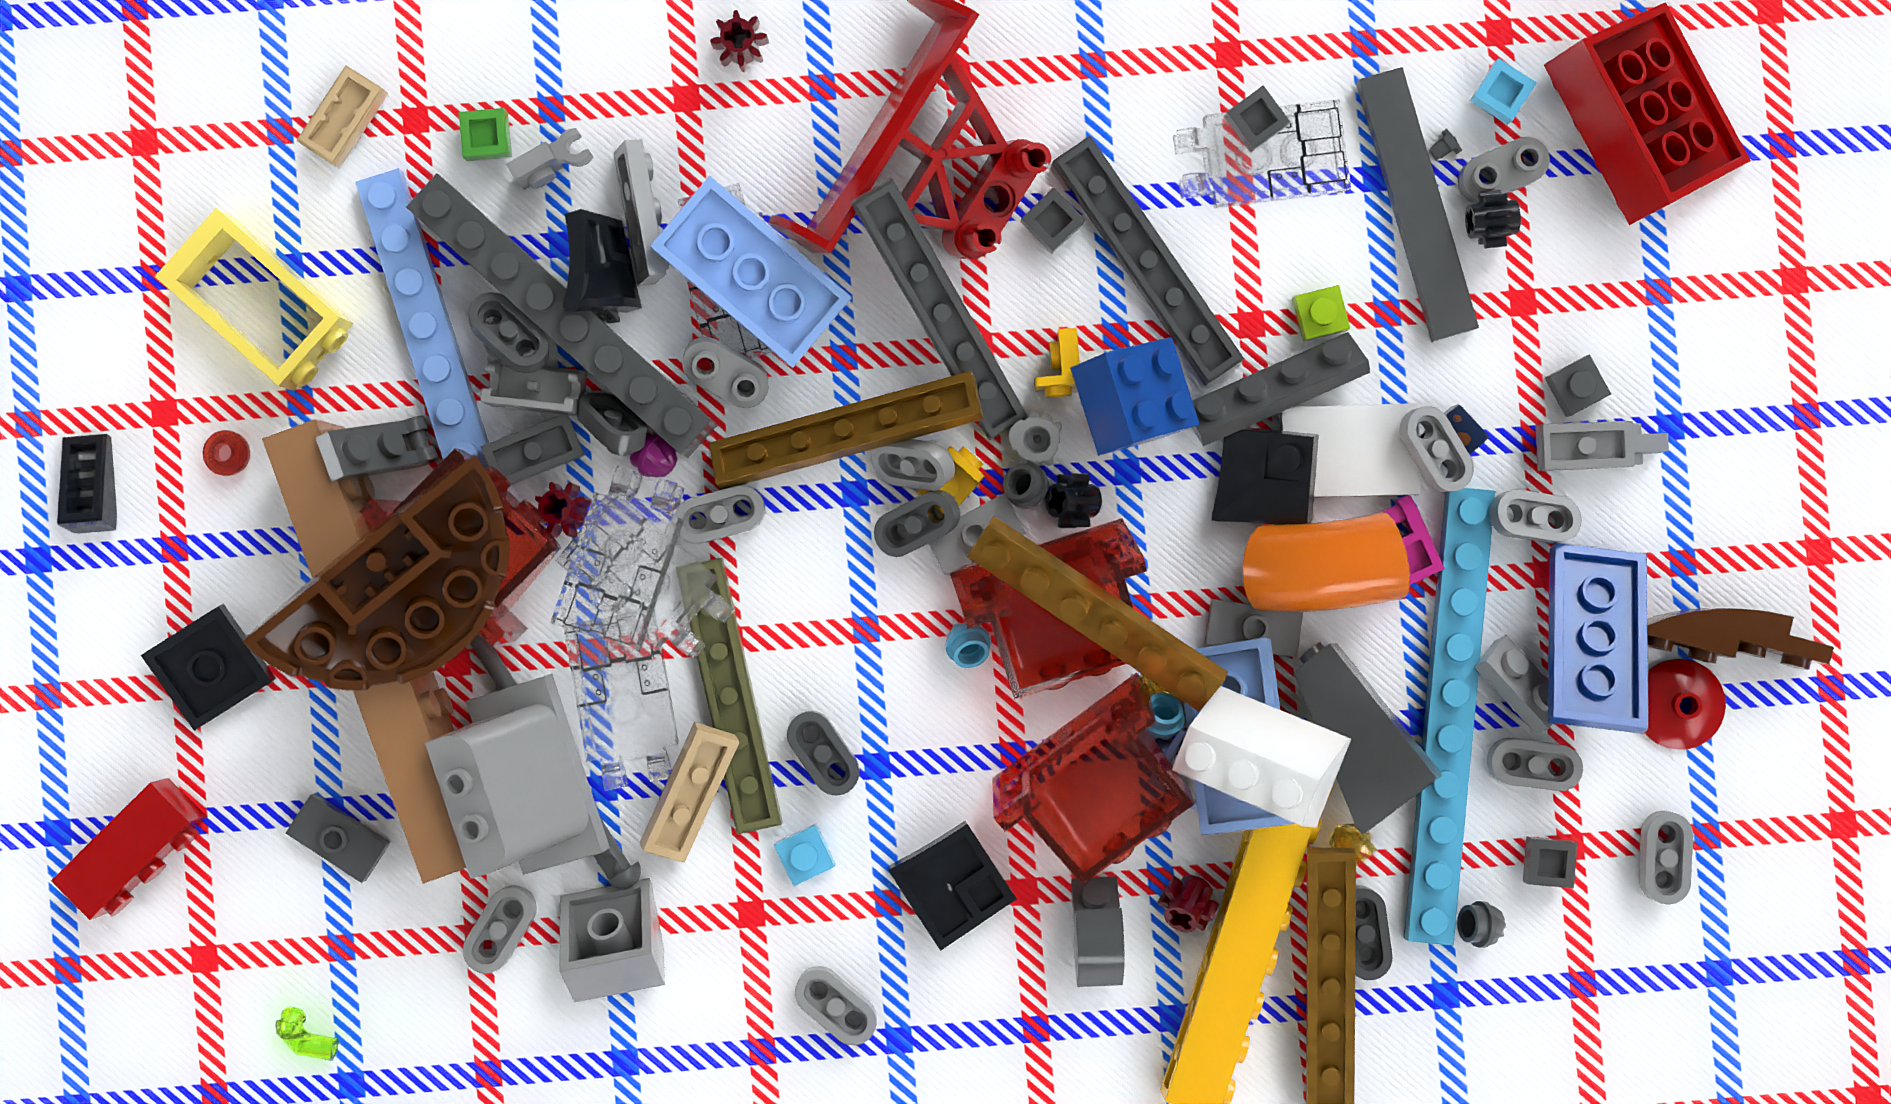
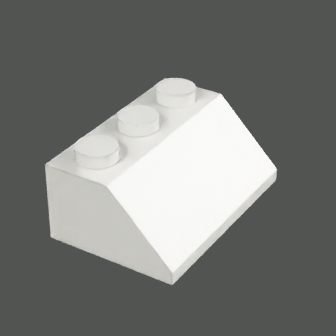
M1220 686L1189 725L1172 770L1300 826L1317 827L1351 739Z

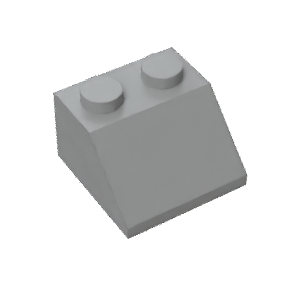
M650 878L638 880L635 885L627 889L607 886L560 896L559 972L574 1002L665 985L664 945Z

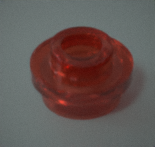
M222 430L212 434L206 440L203 447V460L206 466L218 475H236L245 469L250 460L251 452L247 440L234 431ZM227 444L231 449V455L229 459L222 461L219 457V450Z

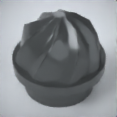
M1032 463L1019 464L1012 467L1006 473L1003 481V488L1008 500L1013 505L1022 509L1038 506L1045 499L1050 485L1044 470Z
M1476 901L1471 905H1465L1461 908L1458 914L1457 928L1463 941L1471 942L1473 946L1478 948H1486L1497 943L1498 938L1504 936L1506 923L1502 911L1485 901Z

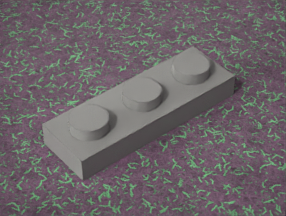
M642 139L624 140L613 154L637 286L652 285L662 279L667 274L666 270L669 268V264L650 249V245L659 236L658 225L661 224L662 219L659 200L653 198L650 184L654 173L653 162L650 154L644 151Z

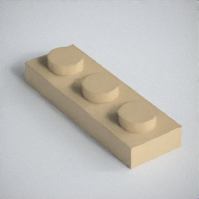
M697 722L693 723L640 840L643 851L685 863L739 745L736 735Z

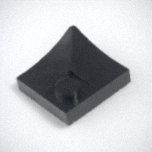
M583 209L566 213L565 220L569 241V274L563 303L564 311H617L626 313L642 308L622 220Z
M1246 427L1224 437L1220 475L1211 521L1274 525L1312 523L1319 435Z
M963 821L939 838L887 867L889 873L940 951L1017 899L966 821Z

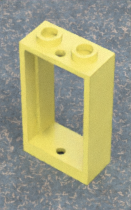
M218 208L213 210L155 275L162 284L276 385L293 391L297 387H304L315 377L318 372L316 365L327 353L332 354L336 352L346 342L349 336L347 331L354 324L238 220ZM235 241L323 317L320 323L281 366L277 365L193 290L196 284Z

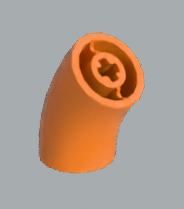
M1381 512L1327 522L1259 526L1250 535L1244 552L1242 569L1245 592L1253 608L1261 612H1311L1353 608L1404 599L1409 591L1410 572L1406 549L1401 533L1388 513Z

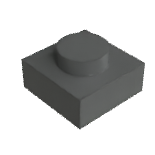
M1264 85L1224 115L1226 121L1250 153L1286 128L1291 122Z
M1055 188L1048 192L1021 218V223L1051 254L1066 242L1086 221Z
M1590 354L1545 377L1565 417L1572 416L1611 395Z
M1526 836L1523 882L1528 885L1574 888L1577 842Z

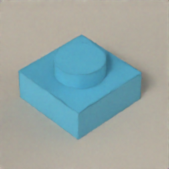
M1498 58L1492 64L1469 101L1508 125L1513 121L1537 82Z
M817 823L774 844L793 886L813 878L836 865Z

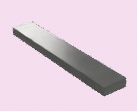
M1403 67L1359 79L1356 82V86L1431 342L1476 330L1479 328Z
M1088 136L1053 160V167L1205 386L1243 361L1244 357L1092 137Z
M888 178L850 201L950 375L954 376L972 371L976 379L984 416L983 420L977 422L986 437L991 440L1011 428L1017 421L1026 419L1028 417L1027 413L894 180Z

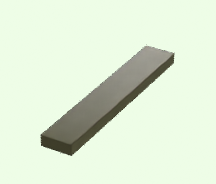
M717 558L678 567V576L713 728L736 735L739 740V745L724 775L737 835L782 825V816L723 558Z

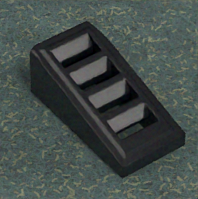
M108 434L63 437L57 524L72 533L116 530L117 505L112 440ZM96 452L95 459L78 461V454ZM95 471L94 477L80 478L79 476L80 472ZM94 490L93 496L81 497V491ZM92 509V512L82 513V510Z

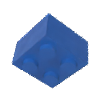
M1172 337L1105 352L1070 368L1098 456L1165 438L1200 425Z

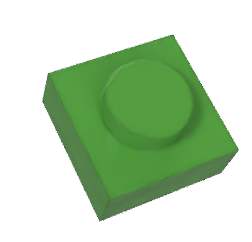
M505 108L458 112L462 157L466 161L512 157L509 118Z

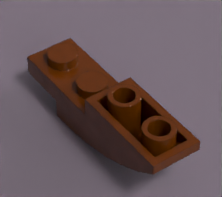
M1698 608L1674 611L1647 618L1648 647L1672 652L1673 645L1689 649L1687 657L1716 664L1717 657L1735 658L1737 652L1759 658H1765L1766 652L1782 656L1780 664L1809 670L1811 663L1830 665L1834 650L1833 646L1789 635L1794 617L1770 611L1737 608Z

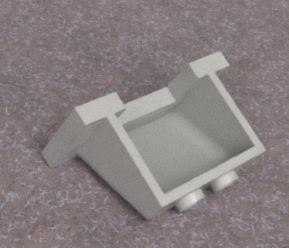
M553 674L465 701L472 723L425 742L470 879L493 873L518 861L524 875L600 854L610 848Z

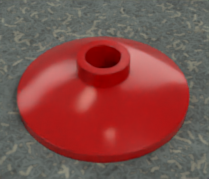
M1686 659L1666 660L1648 670V729L1644 734L1658 745L1676 750L1695 748L1711 739L1720 728L1726 709L1725 694L1718 678L1702 664ZM1688 697L1692 702V708L1688 713L1684 714L1680 709V702L1683 698Z

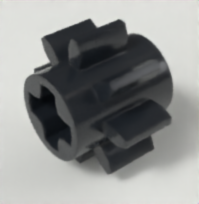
M1501 190L1479 192V203L1468 204L1466 207L1465 226L1467 235L1470 239L1478 238V244H1483L1484 249L1506 247V236L1518 234L1520 230L1521 214L1518 202L1516 200H1507V193L1502 194Z
M1058 474L1057 483L1051 485L1047 490L1045 496L1046 509L1052 517L1059 518V528L1090 527V518L1095 517L1100 512L1102 506L1100 489L1093 484H1089V474Z

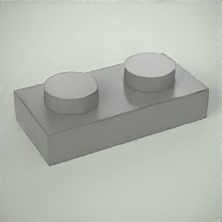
M1507 635L1495 640L1475 665V669L1536 735L1548 730L1553 724L1548 722V679Z

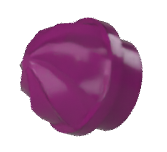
M647 433L644 448L630 455L631 465L637 467L639 473L645 477H665L672 472L678 459L676 450L657 433L653 435Z

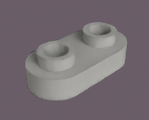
M1521 137L1470 160L1461 169L1458 176L1460 192L1467 200L1479 203V192L1501 190L1502 194H1509L1532 184L1541 178L1549 167L1550 157L1548 150L1538 139ZM1525 152L1532 156V166H1526L1522 163L1521 153ZM1484 170L1490 173L1492 177L1491 184L1487 185L1480 181V171Z
M711 337L697 338L691 341L685 348L682 362L683 370L687 378L693 383L741 408L757 406L765 399L769 388L768 376L765 369L756 361ZM701 358H709L714 362V366L710 370H702L698 367L697 362ZM743 380H749L754 384V388L750 392H742L737 388L738 383Z
M1432 406L1416 408L1406 413L1400 423V438L1428 485L1439 492L1458 491L1466 487L1473 476V461L1446 415L1438 408ZM1419 423L1425 429L1423 438H1420L1416 432ZM1442 462H1444L1448 467V474L1446 477L1442 476V474L1440 473V465Z
M909 439L873 449L871 454L872 465L878 476L894 486L937 491L947 484L955 474V464L951 454L935 442Z
M744 485L733 486L682 502L675 512L674 526L679 536L688 542L702 544L756 528L764 518L765 503L762 496L756 490ZM745 500L749 502L751 511L748 516L740 518L735 513V505L739 501ZM702 512L707 518V523L704 528L696 530L691 524V519L694 514Z
M1517 489L1497 495L1489 508V518L1492 526L1498 533L1507 537L1558 543L1575 537L1581 527L1582 519L1578 506L1571 499L1564 496ZM1508 507L1514 514L1512 522L1507 517L1506 510ZM1549 514H1551L1555 520L1553 528L1548 523Z
M1504 738L1495 742L1487 754V767L1491 775L1498 781L1509 785L1566 791L1573 788L1580 781L1583 774V763L1579 754L1572 748L1560 744ZM1512 752L1515 755L1516 762L1513 767L1506 769L1503 765V758L1507 753ZM1557 758L1560 761L1561 767L1556 774L1552 775L1548 770V765L1551 760Z
M1670 811L1654 812L1645 819L1641 827L1639 885L1647 897L1666 905L1682 901L1689 893L1691 887L1693 830L1687 819L1677 813ZM1666 825L1669 829V835L1667 839L1660 841L1658 831L1662 826ZM1665 871L1667 881L1664 885L1658 887L1656 876L1660 872Z
M511 885L504 887L492 896L463 945V956L471 969L487 974L499 970L508 962L537 912L535 898L529 890L521 886ZM513 900L520 904V915L514 916L508 912L507 904L509 901ZM485 940L495 942L497 946L496 954L485 952L483 948Z
M812 967L800 976L795 988V997L799 1007L844 1044L860 1045L872 1037L876 1029L877 1013L873 1004L827 967ZM815 982H822L827 986L828 992L823 996H816L811 991V985ZM851 1011H857L862 1015L863 1021L858 1025H851L847 1022L846 1015Z

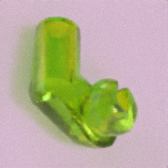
M297 1007L284 1008L281 1012L280 1020L275 1022V1031L289 1049L296 1055L333 1061L338 1050V1038L309 1033L303 1027L306 1021L304 1011Z

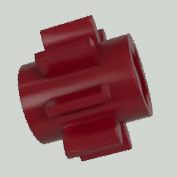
M734 10L733 18L727 22L717 19L716 24L720 30V37L710 39V43L715 50L725 49L719 59L722 66L725 67L732 61L739 65L742 72H745L746 64L753 60L759 63L763 62L759 46L768 44L769 40L766 33H755L760 25L757 16H753L747 21L740 17L738 10ZM737 35H745L746 39L743 40L742 48L734 47Z
M550 482V491L546 492L542 497L535 496L534 498L539 503V513L533 519L540 523H549L546 528V534L557 538L563 530L566 536L576 538L577 529L584 523L591 524L592 522L587 517V507L593 501L587 497H577L580 493V486L569 482L563 490L559 484Z
M1186 875L1181 880L1173 876L1168 887L1164 888L1158 900V904L1166 908L1164 912L1166 922L1175 930L1185 933L1194 931L1196 927L1204 931L1208 922L1213 920L1219 907L1218 902L1210 900L1213 889L1209 883L1195 875Z

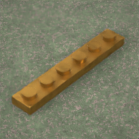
M972 371L709 442L716 485L723 490L983 420L984 416L976 379Z
M993 516L966 556L1197 711L1203 708L1225 681L1228 671L995 516Z
M1307 847L1306 1104H1354L1355 848Z

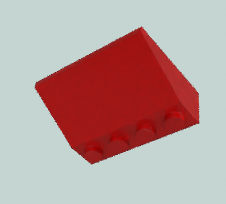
M1666 2L1580 40L1544 64L1554 88L1559 93L1573 119L1574 126L1580 132L1594 158L1596 167L1602 173L1616 200L1618 208L1624 214L1629 225L1751 161Z

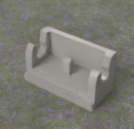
M500 362L487 363L485 370L487 373H490L489 387L482 389L480 402L493 407L555 414L568 413V415L577 416L580 397L585 394L587 371L543 366L535 372L521 373L511 369L509 366H502Z

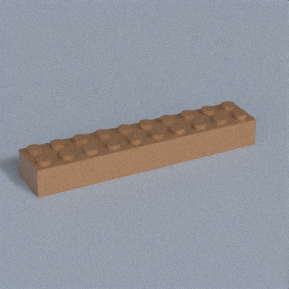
M317 419L262 438L312 578L384 520L381 516L377 517L371 500L375 499L376 495L373 484L368 476L331 482L315 437L327 431L345 429V427ZM434 671L404 684L395 681L387 684L372 685L367 690H353L422 883L424 884L465 869L466 865L425 745L427 741L454 731L449 714L453 713V706L447 691L444 688L439 689Z

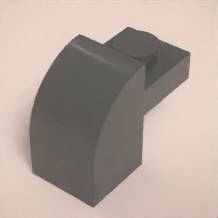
M1117 876L1071 878L1074 919L1073 947L1077 987L1123 985L1125 963L1124 928Z

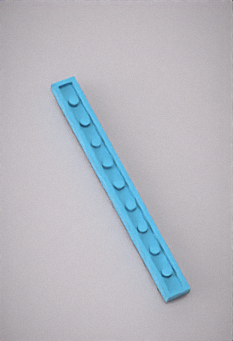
M1463 488L1458 491L1445 492L1439 553L1445 569L1437 574L1421 746L1422 750L1443 776L1417 794L1404 939L1410 942L1454 946L1479 676L1475 665L1479 662L1481 655L1492 536L1489 508L1495 498L1496 491Z

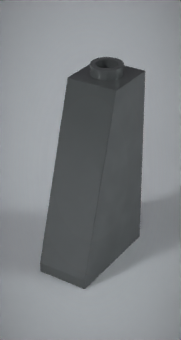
M1319 642L1300 656L1299 660L1303 665L1293 673L1314 724L1351 739L1336 779L1355 826L1363 835L1443 775L1338 643H1331L1324 647Z

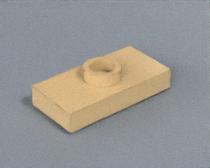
M345 65L296 141L340 169L389 93Z

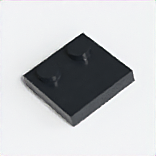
M224 603L140 655L194 731L276 679L264 660L253 653L242 642L246 635Z

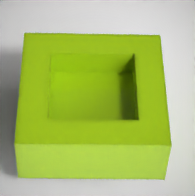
M1339 285L1296 295L1292 298L1303 342L1345 332L1350 329Z

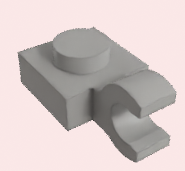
M572 128L563 132L551 144L544 142L508 162L506 166L514 180L521 187L527 189L531 186L533 189H537L553 181L556 178L555 172L564 168L562 164L567 163L575 167H581L590 163L594 157L588 149L583 150L579 154L570 153L571 144L582 138L580 132L576 128Z

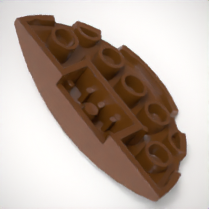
M475 454L454 467L332 561L269 615L242 642L262 660L291 677L301 675L312 680L324 682L328 688L341 690H367L372 685L387 684L395 681L404 684L423 677L446 664L467 647L482 630L495 608L494 601L498 595L502 579L506 577L509 537L506 535L505 519L503 516L504 508L496 486L486 468Z

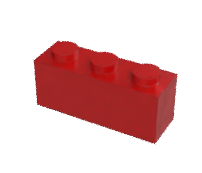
M169 778L150 782L51 882L89 920L107 913L113 917L133 900L134 896L130 892L141 881L147 884L164 870L167 864L163 859L173 849L177 852L182 850L198 836L199 831L196 827L207 816Z

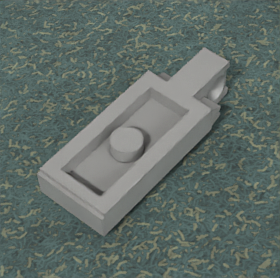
M1633 421L1537 425V470L1554 471L1634 467L1635 465L1643 464V454L1668 452V433L1642 434L1641 423H1633Z

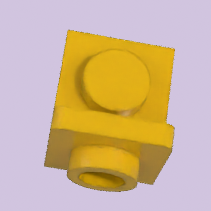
M1077 328L1058 329L1057 341L1049 342L1051 369H1060V375L1034 378L1035 391L1044 390L1045 398L1071 396L1072 388H1076L1070 368L1080 364Z
M949 446L947 450L954 461L955 474L939 490L950 493L960 506L984 479V475L979 471L983 463L964 446L958 452L952 446ZM915 489L920 495L929 492L927 490ZM935 505L934 507L944 515L943 509Z

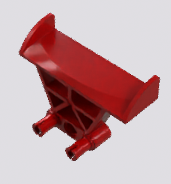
M907 0L935 21L808 226L805 228L777 215H772L768 224L811 253H831L854 215H857L850 201L872 188L895 149L900 145L921 160L901 193L910 210H912L928 184L936 217L912 213L919 226L943 230V247L950 256L957 259H978L997 249L993 244L1001 243L1003 228L1036 175L1047 169L1043 164L1051 163V153L1047 146L1040 142L1033 143L1027 139L1006 141L956 58L955 53L980 15L975 10L955 0ZM943 76L958 103L930 146L908 129L940 77ZM967 120H969L983 145L950 149ZM989 155L959 205L955 208L942 160ZM989 187L993 188L999 197L998 206L993 212L989 211L984 204V194Z

